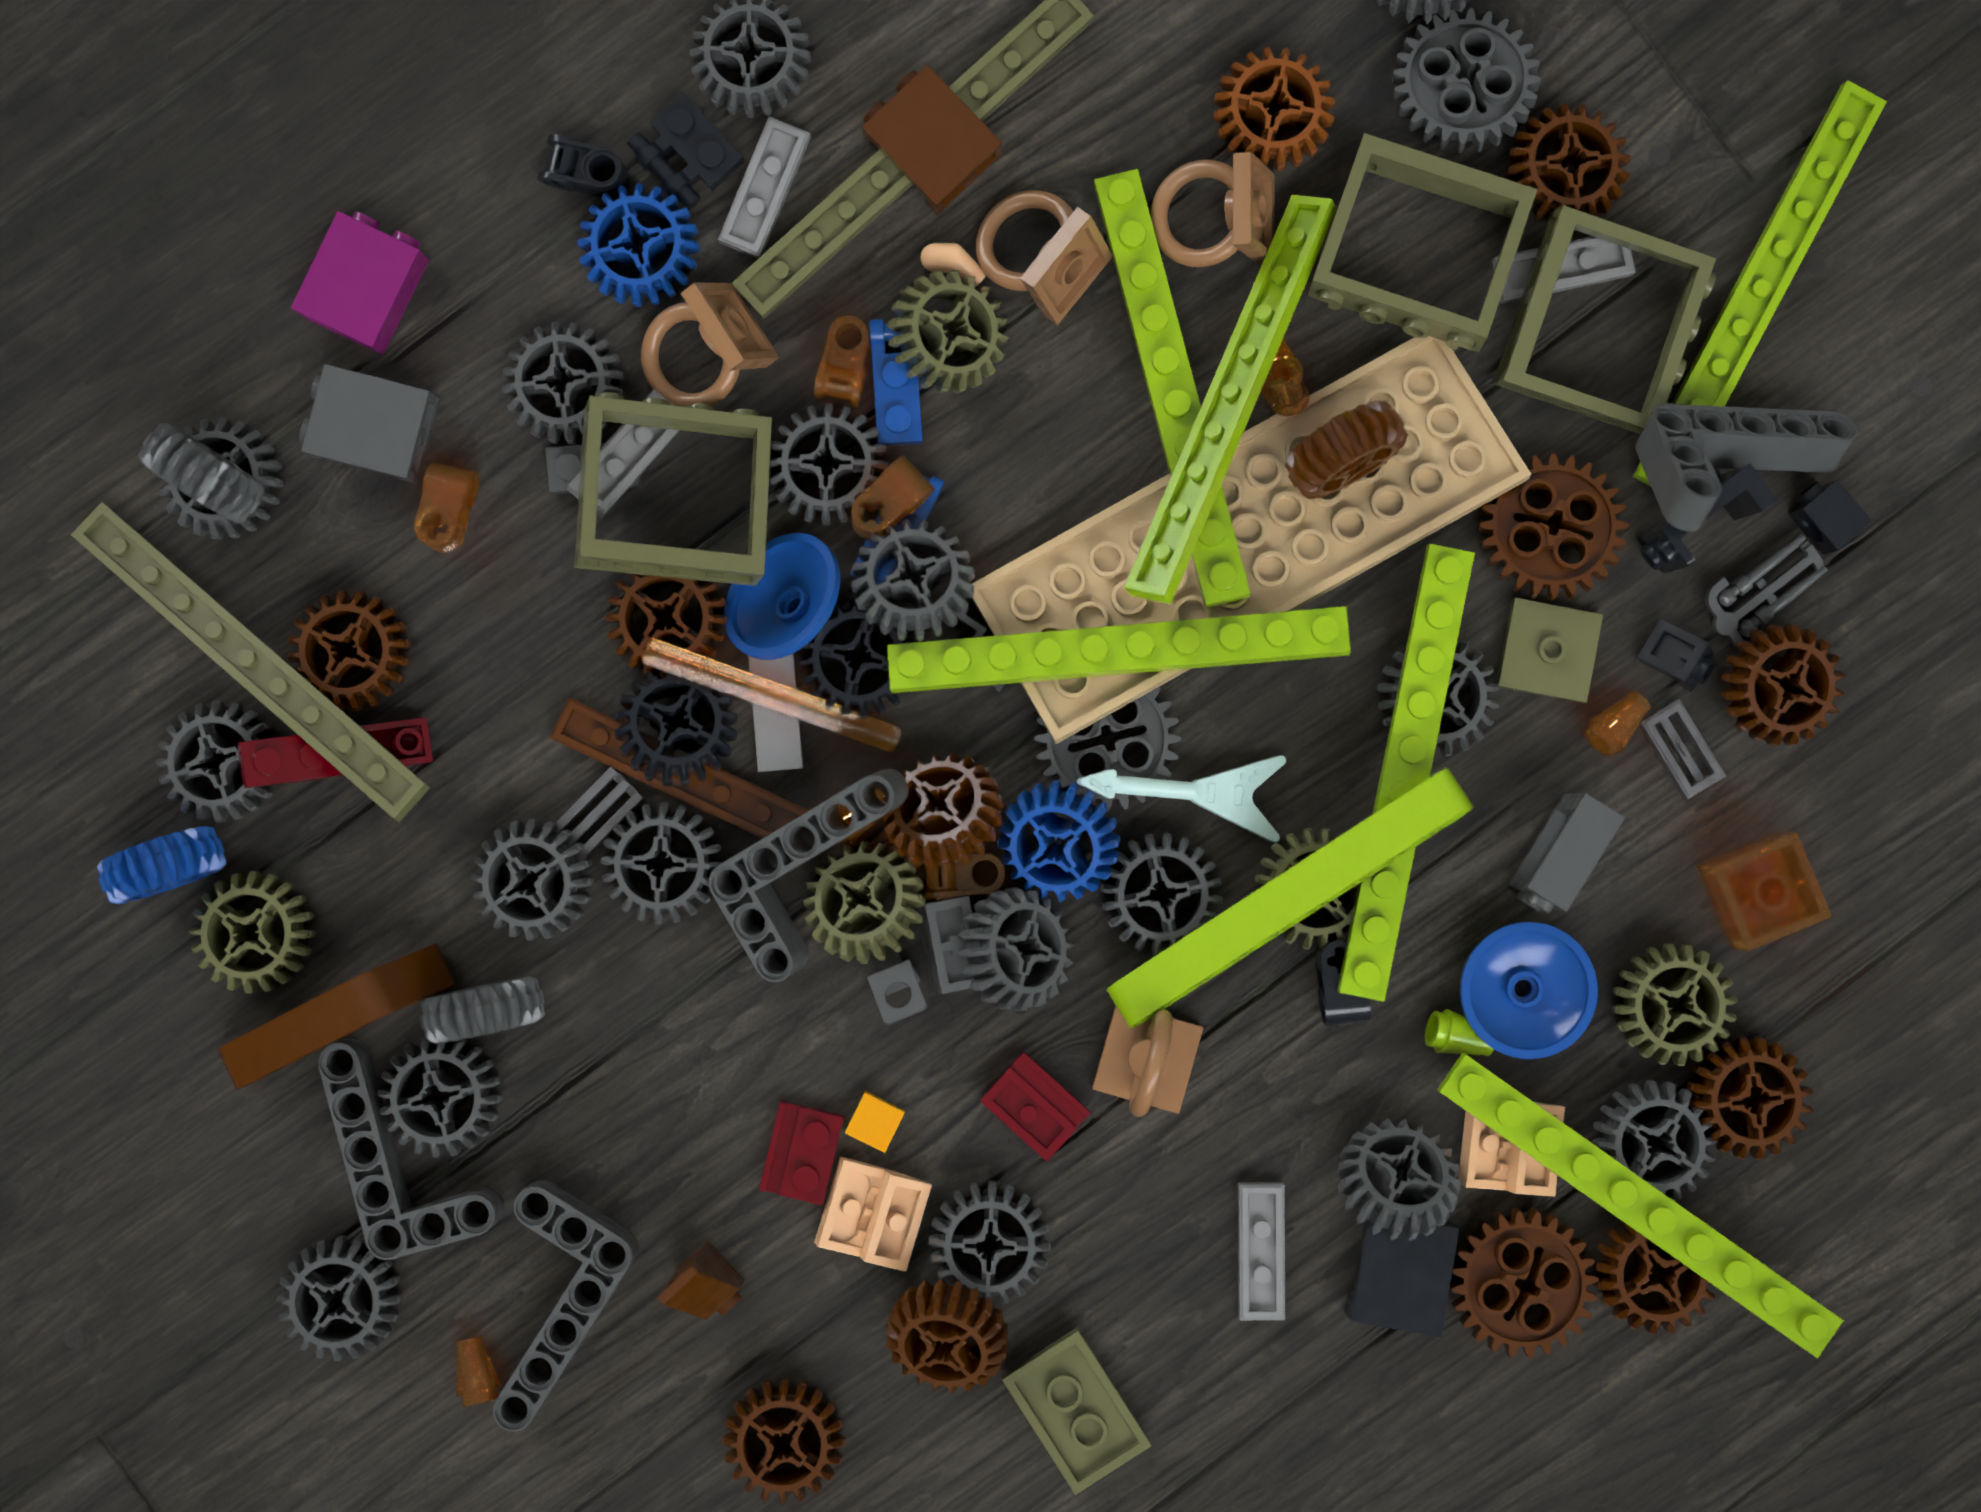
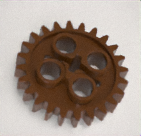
M1556 453L1550 455L1546 466L1542 465L1537 455L1533 456L1529 463V471L1531 472L1529 480L1491 500L1495 504H1484L1480 509L1482 515L1491 519L1481 522L1478 526L1479 532L1490 534V537L1482 541L1480 549H1494L1495 553L1488 560L1487 565L1494 566L1501 563L1504 566L1498 579L1501 581L1510 575L1516 577L1513 588L1516 592L1525 583L1531 585L1530 596L1533 599L1542 588L1547 589L1550 601L1555 600L1560 588H1563L1569 599L1573 598L1576 595L1577 583L1586 592L1590 591L1594 587L1591 575L1603 581L1609 575L1603 564L1615 567L1620 560L1611 550H1622L1627 543L1615 535L1626 531L1629 527V523L1616 520V517L1624 512L1626 505H1612L1611 502L1619 492V489L1611 488L1605 491L1601 487L1608 475L1604 473L1593 479L1589 476L1592 463L1588 462L1579 471L1575 469V456L1572 455L1564 466L1559 465ZM1530 491L1542 493L1547 500V507L1543 509L1531 507L1526 501L1525 494ZM1575 502L1585 504L1590 509L1591 519L1580 521L1574 518L1570 511V504ZM1518 514L1528 521L1518 522L1514 520L1513 516ZM1549 519L1557 521L1556 528L1559 531L1556 535L1549 534V526L1546 525ZM1520 533L1530 535L1535 541L1536 550L1531 552L1519 550L1515 546L1514 536ZM1577 533H1590L1592 535V539L1587 540ZM1571 545L1575 547L1580 555V561L1575 564L1564 562L1558 553L1559 546Z
M1513 1208L1511 1221H1507L1500 1212H1494L1495 1226L1490 1227L1480 1219L1478 1225L1482 1234L1477 1237L1469 1232H1465L1464 1236L1471 1246L1468 1250L1456 1247V1253L1463 1259L1462 1264L1453 1265L1452 1273L1460 1277V1280L1450 1283L1449 1290L1462 1296L1451 1303L1452 1307L1456 1311H1467L1459 1321L1465 1328L1476 1325L1472 1336L1478 1342L1489 1336L1487 1346L1493 1352H1496L1504 1343L1505 1353L1511 1358H1514L1519 1346L1522 1347L1524 1354L1529 1359H1533L1535 1346L1538 1345L1547 1355H1551L1550 1341L1556 1339L1564 1347L1568 1346V1341L1564 1334L1568 1329L1579 1335L1582 1333L1579 1325L1575 1322L1578 1316L1587 1319L1592 1318L1590 1312L1583 1305L1584 1302H1593L1598 1299L1595 1294L1587 1290V1285L1599 1282V1279L1593 1273L1585 1272V1269L1592 1266L1595 1260L1589 1255H1579L1587 1244L1580 1238L1570 1241L1574 1230L1567 1224L1557 1230L1558 1219L1551 1214L1541 1224V1213L1536 1209H1531L1527 1220L1524 1219L1522 1212L1518 1208ZM1510 1243H1520L1522 1248L1520 1257L1514 1262H1504L1502 1254L1505 1247ZM1536 1247H1542V1252L1534 1259V1250ZM1560 1262L1562 1264L1561 1276L1554 1282H1545L1544 1271L1546 1267L1551 1263ZM1517 1278L1524 1280L1528 1278L1531 1281L1528 1288L1523 1286L1518 1288L1514 1284ZM1491 1284H1501L1502 1295L1499 1300L1494 1303H1484V1290ZM1532 1304H1542L1543 1313L1540 1319L1534 1323H1526L1524 1321L1525 1310ZM1512 1307L1511 1317L1504 1319V1313Z

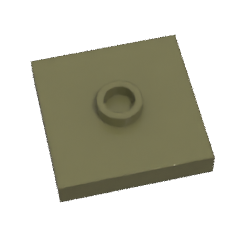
M1513 598L1496 683L1501 688L1587 703L1603 614Z

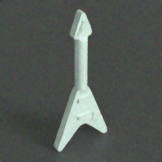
M1273 756L1192 782L1117 775L1116 770L1108 769L1077 779V783L1110 799L1114 798L1116 793L1190 800L1194 804L1267 841L1278 842L1279 834L1254 805L1252 795L1257 787L1286 763V758L1284 756Z

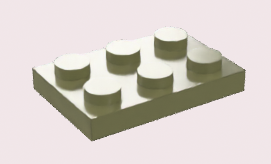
M1078 1327L1002 1375L1003 1383L1075 1495L1152 1446L1150 1439Z

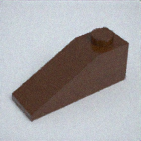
M708 1240L675 1270L657 1299L665 1306L707 1320L716 1310L723 1316L742 1298L737 1291L741 1288L744 1279Z

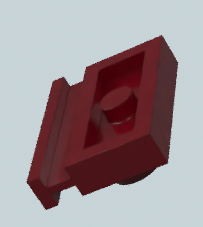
M1024 1050L980 1098L981 1103L1045 1161H1048L1081 1122L1091 1114V1111Z
M781 1100L759 1191L773 1192L780 1196L823 1206L845 1115L804 1105H795Z

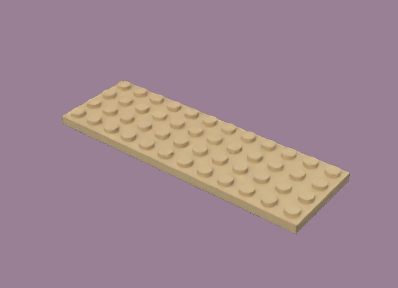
M1431 336L1427 338L1414 337L1243 432L1222 482V487L1251 593L1250 598L1205 608L1192 557L1189 560L1171 604L1131 596L1124 588L1170 481V473L972 583L974 595L971 598L993 636L1295 611L1529 480L1531 472L1454 351L1446 345V341ZM1370 401H1387L1398 412L1405 424L1404 428L1408 433V437L1403 448L1398 451L1397 455L1391 457L1387 464L1380 466L1374 473L1365 476L1360 481L1351 484L1347 489L1343 488L1335 494H1328L1323 498L1307 499L1294 487L1288 477L1290 474L1285 467L1286 458L1292 452L1294 446L1301 443L1305 436L1316 431L1317 427L1323 426L1331 418L1342 415L1346 410L1350 411L1358 405H1366ZM1190 669L1023 682L1021 685L1055 744H1058Z

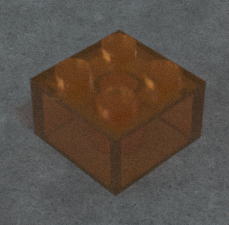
M1779 831L1696 865L1731 949L1748 952L1832 917L1797 832Z

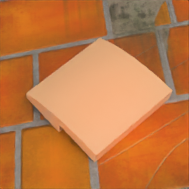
M1534 1102L1561 1122L1564 1121V1106ZM1465 1111L1458 1180L1462 1182L1461 1186L1466 1188L1506 1190L1514 1194L1555 1197L1558 1175Z
M840 1156L814 1243L820 1248L858 1256L867 1263L906 1272L932 1184L899 1172Z

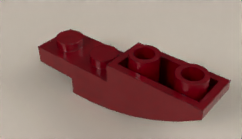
M426 717L360 726L405 766L433 762ZM299 735L245 741L237 744L244 789L344 776Z

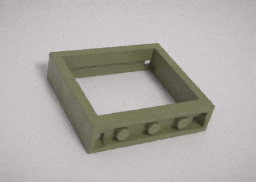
M1364 133L1308 296L1329 303L1327 307L1329 309L1338 310L1343 307L1358 312L1362 319L1371 323L1383 324L1388 322L1401 326L1405 333L1413 337L1427 338L1431 336L1446 341V345L1453 350L1462 347L1480 352L1495 317L1537 189ZM1365 171L1511 218L1477 321L1330 272Z
M1564 205L1550 213L1493 384L1641 434L1654 407L1660 404H1671L1667 401L1672 386L1677 385L1684 374L1686 359L1682 357L1687 343L1695 338L1699 330L1701 316L1697 314L1702 299H1706L1715 284L1716 273H1713L1712 270L1716 258ZM1574 230L1690 270L1641 412L1526 373Z
M611 392L589 396L584 410L574 568L756 586L765 572L772 417L759 416L757 411L751 409H737L732 413L715 411L713 406L703 403L690 404L688 407L673 406L667 400L661 398H647L642 402L624 400L622 395ZM602 421L753 439L748 555L595 539Z

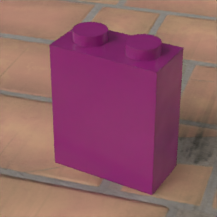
M337 211L291 309L309 321L384 355L429 259L418 249L421 243L416 239L397 230L393 237L378 230L379 222L360 212L355 211L353 217Z

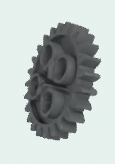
M1469 8L1466 19L1460 20L1456 11L1452 9L1450 10L1448 22L1444 23L1437 15L1432 16L1431 30L1419 24L1415 34L1416 40L1406 37L1403 46L1405 53L1397 54L1395 66L1398 69L1393 71L1392 84L1397 85L1394 88L1393 101H1404L1399 108L1398 115L1400 117L1413 115L1409 125L1410 131L1417 130L1422 126L1425 128L1423 142H1428L1436 135L1440 137V150H1444L1451 140L1456 141L1458 153L1463 152L1466 142H1472L1476 151L1481 152L1484 139L1488 138L1497 147L1501 141V131L1513 137L1518 126L1516 122L1523 124L1527 122L1530 113L1527 108H1534L1538 97L1534 92L1538 91L1541 78L1535 76L1538 71L1540 62L1539 60L1529 59L1534 48L1533 44L1519 46L1523 35L1521 29L1510 35L1506 32L1509 19L1505 18L1496 26L1491 24V11H1488L1481 21L1476 20L1474 9ZM1448 48L1454 51L1457 57L1456 59L1454 58L1452 53L1449 50H1447ZM1471 48H1477L1482 50L1486 55L1481 57H1475L1470 55L1466 50ZM1438 67L1445 74L1434 76L1429 74L1426 69ZM1492 85L1500 86L1506 93L1500 95L1489 92L1487 87ZM1475 102H1477L1478 106H1479L1483 111H1485V113H1480V112L1478 111V109H1477V107H1476V105H1475ZM1458 104L1466 111L1459 114L1448 111L1446 106Z
M1158 687L1131 702L1135 707L1136 714L1132 722L1128 724L1116 722L1112 715L1109 714L1093 723L1088 734L1081 736L1074 734L1058 744H1055L1048 730L1045 734L1034 736V741L1046 744L1047 750L1040 752L1036 755V758L1038 760L1050 759L1052 764L1043 773L1044 777L1058 774L1062 789L1067 785L1070 786L1071 783H1077V779L1083 777L1079 771L1078 764L1082 756L1086 754L1098 755L1104 764L1103 771L1114 769L1117 775L1154 779L1158 774L1163 777H1170L1172 773L1163 763L1165 760H1178L1179 756L1168 750V744L1181 741V737L1168 733V728L1179 722L1178 718H1165L1163 714L1172 705L1171 701L1159 704L1155 701L1161 689ZM1038 717L1036 722L1046 727L1042 719ZM1141 725L1146 727L1144 734L1121 739L1113 743V751L1107 752L1104 745L1094 746L1077 752H1070L1068 750V746L1072 743L1100 736L1101 727L1107 726L1110 733ZM1130 742L1140 743L1147 752L1146 762L1139 768L1130 767L1123 760V749ZM1077 783V794L1085 795L1089 789ZM1094 792L1095 795L1091 803L1094 805L1096 799H1101L1102 803L1107 802L1108 809L1106 812L1110 811L1113 799H1118L1123 810L1128 809V796L1130 795L1115 793V797L1110 799ZM1133 795L1140 803L1146 801L1145 796Z

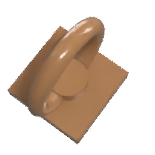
M1252 152L1233 153V167L1215 160H1197L1178 167L1160 184L1151 205L1150 217L1159 248L1173 261L1189 267H1207L1218 264L1228 259L1238 249L1256 264H1262L1274 238L1275 174ZM1200 178L1216 179L1230 189L1225 195L1224 203L1225 220L1230 232L1223 240L1212 247L1205 249L1188 248L1179 243L1170 231L1168 224L1170 203L1178 190L1185 184Z
M1041 190L1021 191L998 202L984 217L976 236V255L985 275L1003 288L1015 291H1028L1044 317L1057 326L1113 257L1091 215L1078 207L1073 211L1060 197ZM1030 208L1042 209L1053 214L1061 228L1052 239L1045 243L1037 258L1025 273L1007 270L997 261L993 250L994 238L997 230L1008 217L1018 211Z
M693 283L681 292L686 302L666 308L653 319L645 332L641 346L642 369L649 386L674 406L688 407V405L694 403L715 406L731 392L740 370L767 368L780 358L732 283ZM687 320L700 323L699 332L703 340L715 354L723 359L722 369L717 380L708 389L698 393H686L673 387L665 378L659 362V349L664 335L673 325Z
M1115 1005L1092 1089L1128 1099L1130 1112L1136 1117L1144 1116L1151 1106L1179 1114L1204 1027L1174 1018L1167 1010H1159L1149 1020L1130 1029Z

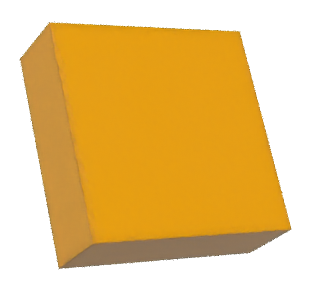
M865 1091L845 1134L885 1153L905 1114V1110Z

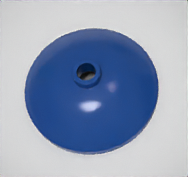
M805 533L786 534L767 542L765 572L756 586L731 584L724 608V615L727 616L725 628L728 637L736 648L758 660H775L798 651L813 640L829 620L838 598L840 568L833 551L817 537Z
M1517 922L1492 931L1473 948L1461 973L1459 992L1465 1018L1475 1034L1484 1043L1511 1057L1539 1059L1565 1050L1585 1032L1596 1009L1598 985L1596 973L1589 956L1570 935L1547 924ZM1520 980H1525L1529 986L1528 992L1523 996H1518L1515 993V985Z

